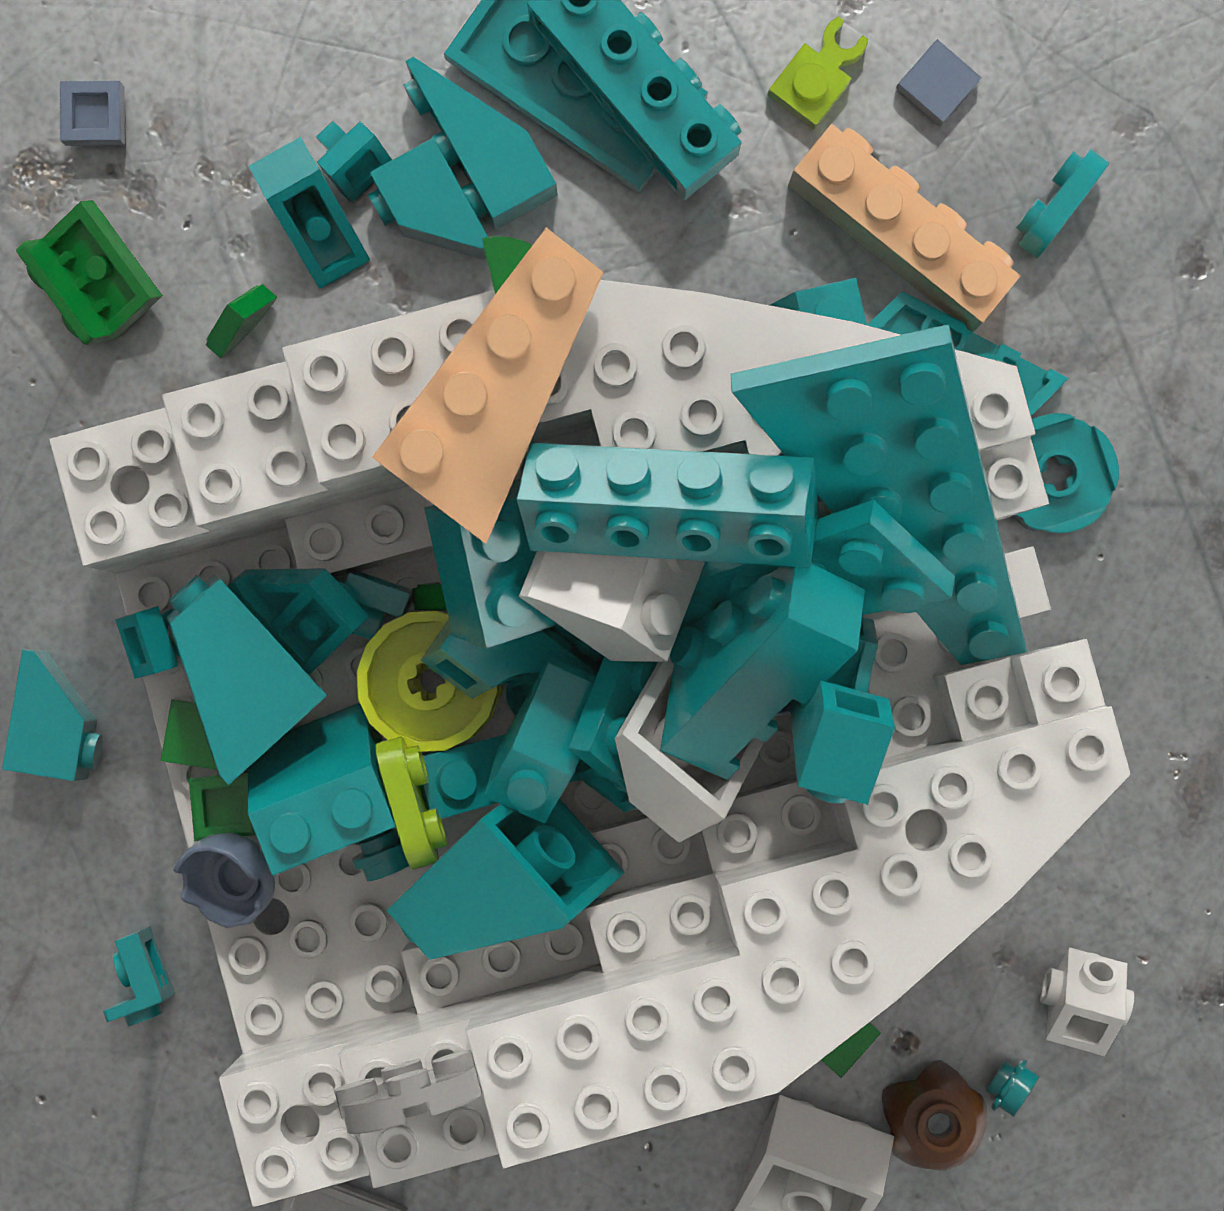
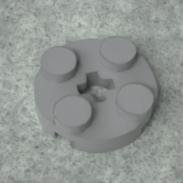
M471 1050L460 1051L431 1061L433 1067L431 1070L423 1069L421 1059L387 1067L380 1071L383 1083L379 1085L376 1084L375 1078H370L335 1089L334 1093L341 1118L345 1121L347 1133L362 1134L407 1124L406 1118L427 1111H429L431 1117L462 1106L480 1097L482 1093Z

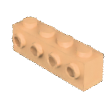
M831 123L795 167L788 186L946 314L965 323L966 328L974 332L1020 278L1021 275L1011 268L1014 265L1013 259L996 244L986 241L982 245L965 231L967 223L953 209L942 203L935 207L917 193L920 190V185L906 171L897 166H892L889 170L871 156L874 150L870 143L860 134L849 128L842 132Z

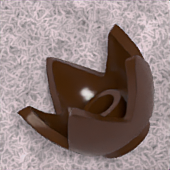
M937 1060L928 1065L917 1079L897 1082L882 1090L883 1112L891 1130L890 1135L894 1136L891 1152L895 1157L914 1167L945 1171L960 1166L974 1155L987 1128V1105L983 1096L971 1089L959 1072L950 1065ZM939 1113L947 1115L949 1117V1127L941 1134L931 1133L928 1129L930 1118Z

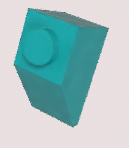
M301 136L249 165L264 197L319 289L371 260Z
M434 138L370 172L377 190L369 193L368 196L385 226L395 221L404 237L483 260L486 259L482 238L488 236Z
M22 649L2 770L69 781L88 779L89 769L96 770L102 752V735L95 733L97 719L49 652Z
M549 656L496 751L484 797L545 824L572 778L580 758L569 750L568 747L596 676L553 656Z

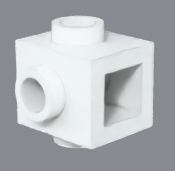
M1069 947L1058 969H1048L1041 988L1040 1002L1048 1005L1046 1040L1105 1056L1121 1027L1128 1023L1133 1009L1134 992L1127 989V963Z

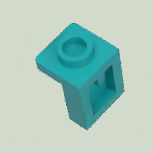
M151 926L115 941L118 952L113 955L116 973L124 987H132L135 996L117 1002L103 1010L107 1022L124 1017L127 1026H132L151 1019L162 1013L159 1003L175 994Z

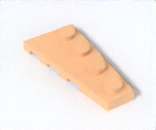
M546 227L372 458L486 544L604 272Z

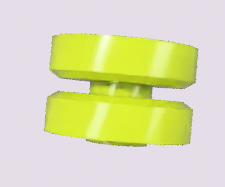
M440 611L409 612L384 624L366 644L357 669L358 700L370 725L387 740L402 736L408 748L419 745L421 752L445 751L476 736L495 715L503 692V685H499L471 699L447 680H445L444 684L436 687V693L428 692L423 687L422 676L430 668L420 660L449 619L448 613Z

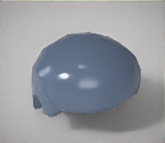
M234 832L212 834L201 839L184 853L173 869L175 873H182L183 876L182 901L198 907L199 911L209 921L225 928L251 924L261 915L273 898L275 879L270 872L261 847L253 840Z

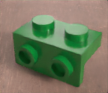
M94 200L80 201L43 238L24 241L16 249L17 254L27 266L26 270L30 279L46 292L62 314V322L67 330L79 338L85 345L117 339L163 296Z

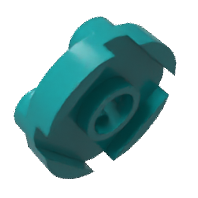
M1065 413L1046 414L1032 419L1035 435L1031 436L1040 473L1048 469L1046 460L1055 457L1059 466L1069 464L1072 469V475L1064 479L1066 489L1063 491H1056L1052 483H1044L1049 501L1048 505L1013 515L1024 528L1048 534L1070 533L1092 524L1106 510L1105 507L1111 501L1113 491L1116 490L1118 484L1119 464L1110 440L1095 426L1091 427L1085 421L1076 419V416Z

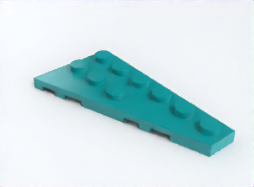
M949 324L730 374L731 392L785 456L814 457L817 495L832 513L875 500L955 576L952 599L924 604L916 613L960 665L1027 652L1024 631Z

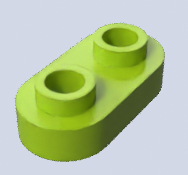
M402 736L376 743V755L381 776L408 864L412 870L435 864L439 860L437 849L446 847L448 844L442 819L437 808L427 811L420 785L429 783L428 771L419 745L408 748Z

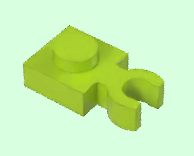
M839 16L831 20L826 26L820 52L818 53L804 43L769 88L767 94L812 130L816 129L850 85L852 78L840 70V68L859 61L865 52L869 40L862 35L854 47L849 49L839 47L835 42V35L839 33L844 22Z

